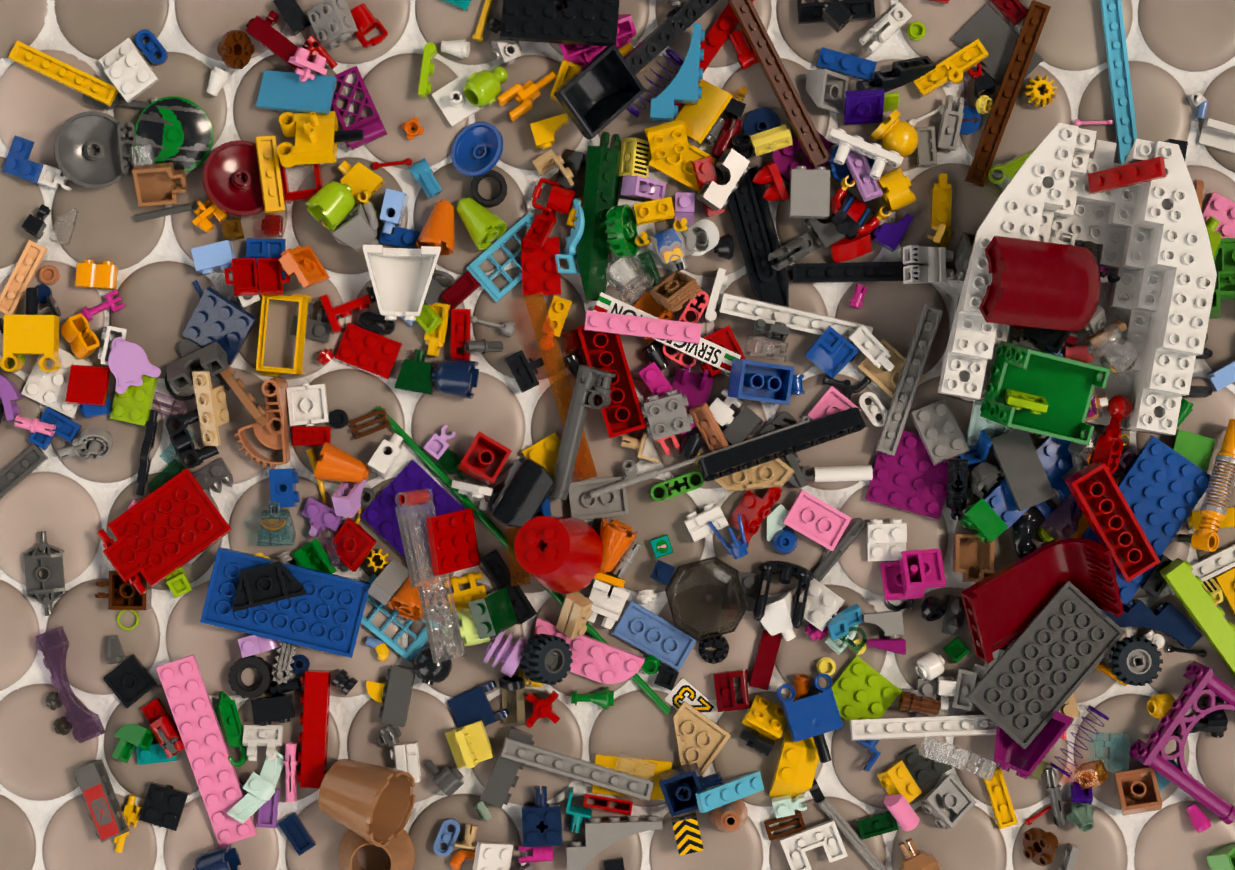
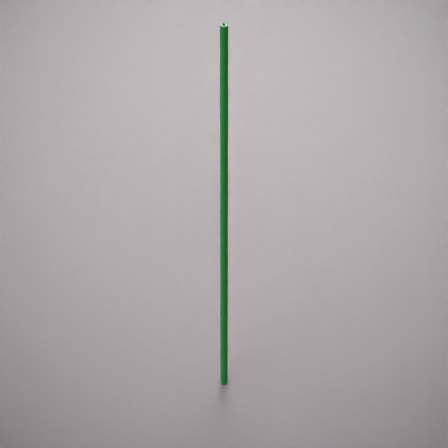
M379 406L375 411L382 409V407ZM388 415L392 425L390 428L403 438L408 447L467 508H472L473 514L516 558L514 545L465 494L458 493L459 489L451 488L452 480ZM545 588L563 607L565 598L560 593ZM586 622V632L592 638L607 643L600 636V634L588 622ZM637 673L631 677L666 715L671 712L672 709Z

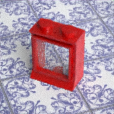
M279 160L284 202L287 204H291V201L296 200L308 201L323 187L320 164L295 165L285 168Z

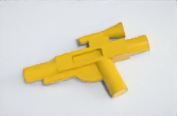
M131 794L128 795L124 811H122L128 828L131 822L133 827H137L139 815L143 806L136 805V813L133 812L136 796ZM129 832L115 837V852H123L125 840Z

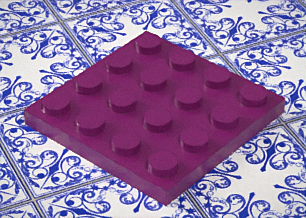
M903 431L895 456L877 451L873 467V479L869 482L865 500L940 520L947 494L948 460L934 466L920 435Z

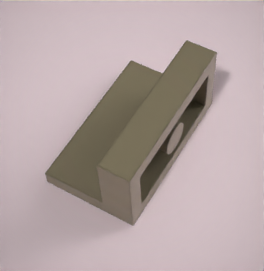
M525 687L512 691L502 688V710L506 708L509 712V715L503 719V723L525 725Z

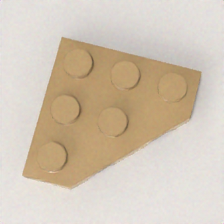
M750 435L746 440L752 439L753 437ZM778 458L714 481L728 492L782 487L793 475L794 470Z
M683 701L673 715L681 767L697 763L702 776L728 741L731 734Z

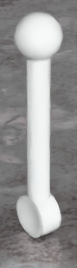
M940 105L938 109L917 119H910L908 123L915 126L917 122L938 112H943L944 105Z

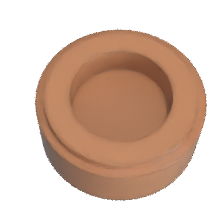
M46 265L40 269L39 278L43 283L53 285L59 280L60 273L56 267Z

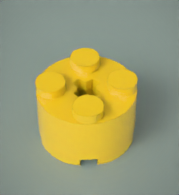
M900 167L881 175L880 179L877 180L883 192L881 197L884 198V204L889 212L897 211L916 201L914 193L909 189L911 182L907 175L904 176Z

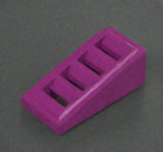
M903 638L865 640L866 645L869 647L906 655V640Z

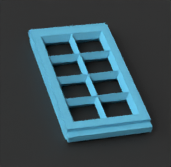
M530 213L525 215L466 268L496 303L522 281V272L512 279L503 269L513 261L522 271V264L516 258L521 253V248L513 255L504 243L514 236L521 244V238L517 232L525 225L530 228L535 219ZM500 247L510 257L502 265L492 256ZM487 258L497 268L489 277L479 267ZM499 272L509 281L501 290L491 280Z
M373 573L367 582L372 585L378 576ZM368 593L367 600L376 608L368 618L362 616L361 623L402 657L411 662L439 626L425 615L421 621L426 626L417 636L408 629L413 620H408L403 625L395 618L399 612L397 609L391 615L382 608L383 604L381 602L377 604L369 597L370 594ZM379 610L389 617L380 629L371 622ZM392 621L402 628L394 639L384 633V630ZM405 631L414 638V641L406 650L397 643Z

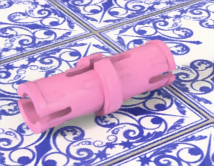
M17 415L15 418L16 421L20 422H14V427L30 430L31 433L46 434L51 437L55 433V431H52L56 429L54 424Z

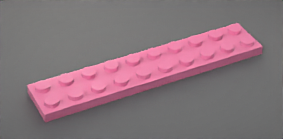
M192 654L157 666L158 675L219 846L221 847L257 835L252 816L242 824L226 814L244 797V793L235 768L228 760L230 754L195 655Z

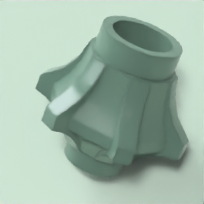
M1074 803L1071 805V812L1066 816V820L1075 824L1081 832H1087L1095 826L1093 822L1095 808L1090 807L1089 803L1084 805L1082 803Z

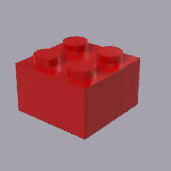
M479 431L457 468L491 487L512 450Z

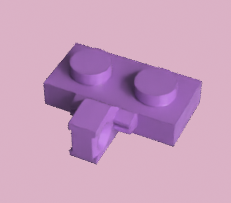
M313 497L308 498L301 514L310 518L309 524H312L308 535L314 538L319 536L321 529L325 530L328 527L334 531L338 530L343 516H336L334 507Z

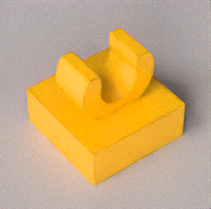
M939 224V227L932 226V229L937 232L935 236L928 235V238L939 247H947L953 231L943 224Z

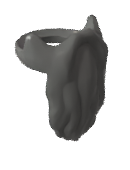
M435 268L424 300L426 305H433L437 302L442 292V287H450L454 284L455 279L452 275Z

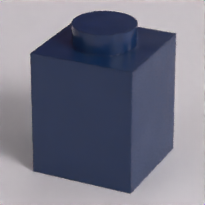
M658 559L650 578L668 585L676 567Z

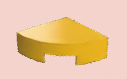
M367 680L366 689L368 694L375 701L382 703L386 683Z

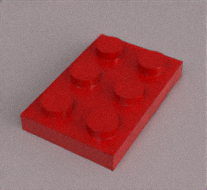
M548 237L542 250L523 246L524 238H521L523 296L561 295V276L557 271L555 255L560 254L559 237Z
M348 323L335 358L389 379L403 344Z

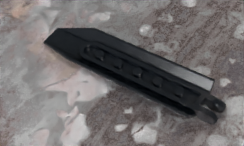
M758 166L748 169L743 177H740L737 182V189L728 197V204L750 284L755 295L760 301L789 307V276L785 267L777 271L771 267L779 262L777 257L770 261L768 260V255L779 248L780 244L768 201L763 198L764 186L752 181L759 171Z

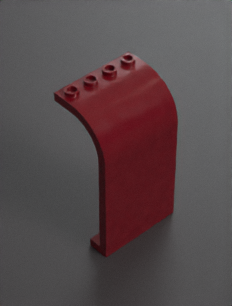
M1070 538L1058 540L1035 550L963 590L961 596L976 656L987 664L993 661L992 652L1015 640L1066 580L1070 581L1098 608L1117 618L1122 616L1123 603L1120 599L1119 585L1116 580V569L1113 565L1111 550L1089 539Z

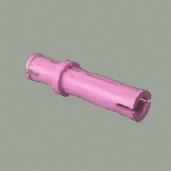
M290 742L285 743V760L283 761L286 775L285 801L296 802L298 801L297 765L299 763L297 760V743Z

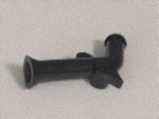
M825 374L822 385L827 384L844 390V394L850 400L852 393L862 391L867 385L871 384V379L865 376L862 381L853 386L850 380L846 379L842 382Z

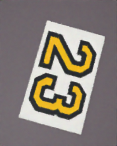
M684 678L679 681L664 699L676 710L685 701L709 719L718 711L717 706Z

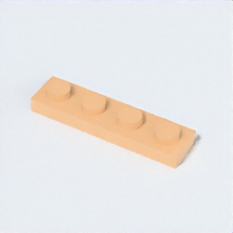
M31 240L28 241L0 295L1 312L7 315H15L26 293V289L29 288L48 251L47 248Z

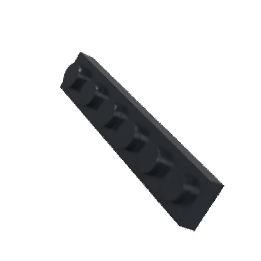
M903 261L792 264V283L903 281V267L908 265H904Z

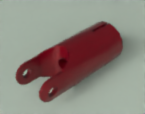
M728 117L711 150V156L720 159L726 149L732 148V138L739 133L742 126L740 119L735 122L732 129H730L733 122L732 118Z

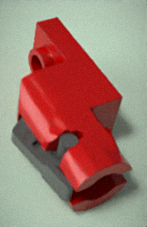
M159 698L141 708L150 723V729L168 758L176 755V751L180 752L185 749L182 739L177 732V725Z

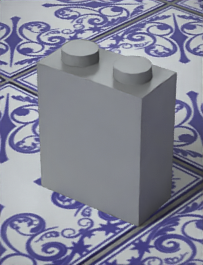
M796 166L795 169H791L789 218L828 219L830 170H826V167H814V170H806L805 166Z

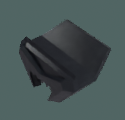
M530 458L516 459L504 484L488 504L490 515L507 526L521 528L527 521L535 518L554 487V480L543 466Z

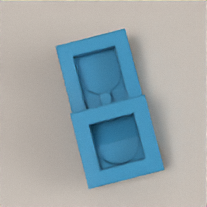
M857 603L837 614L828 623L832 641L849 634L848 628L863 622L861 608Z

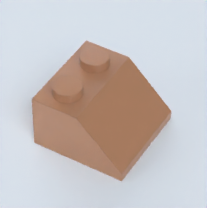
M1149 767L1115 773L1122 816L1161 810L1162 800L1154 769Z

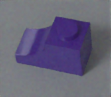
M907 213L897 223L887 224L884 222L882 226L878 225L872 234L875 236L873 241L894 252L914 216Z

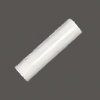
M872 465L814 467V482L872 480Z

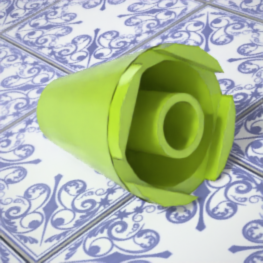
M462 198L457 203L456 211L479 250L489 248L494 239L498 240L506 232V222L472 198Z

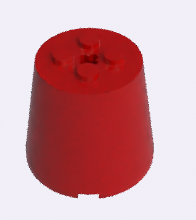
M538 516L527 521L520 528L515 539V555L521 567L550 591L561 594L575 593L587 587L596 573L600 571L603 561L601 539L596 530L581 519L560 516Z

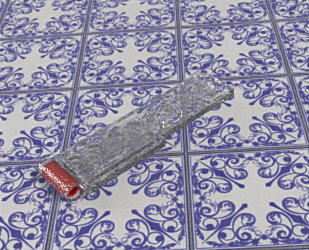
M429 488L399 492L395 496V502L398 506L395 509L412 588L418 587L433 663L466 656L448 573L442 575L433 574L426 517L436 515L433 493Z

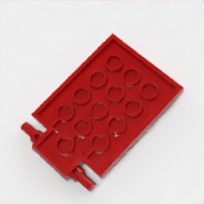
M186 468L107 524L117 538L116 542L109 538L104 529L98 531L97 534L104 543V555L124 583L129 582L131 586L134 585L139 594L143 595L147 590L140 581L139 573H142L149 585L154 587L224 537L232 529L190 470Z

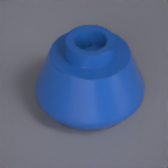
M783 528L774 534L771 544L777 553L783 555L790 554L797 546V537L793 531Z

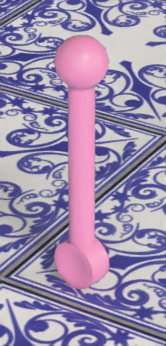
M1076 119L1074 125H1114V120L1080 121Z

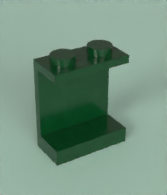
M506 587L487 592L486 597L468 602L480 639L496 636L518 623Z

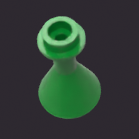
M605 687L592 694H578L577 690H575V692H571V704L577 706V702H592L608 710L609 706H614V691H609V687Z

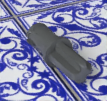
M486 339L481 341L467 340L465 351L466 353L479 352L482 354L503 351V342L486 341Z

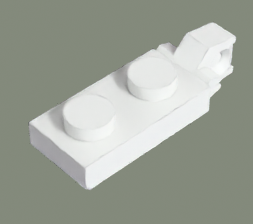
M863 324L848 337L874 366L876 365L878 368L883 366L888 372L895 367L888 360L891 357L889 351Z

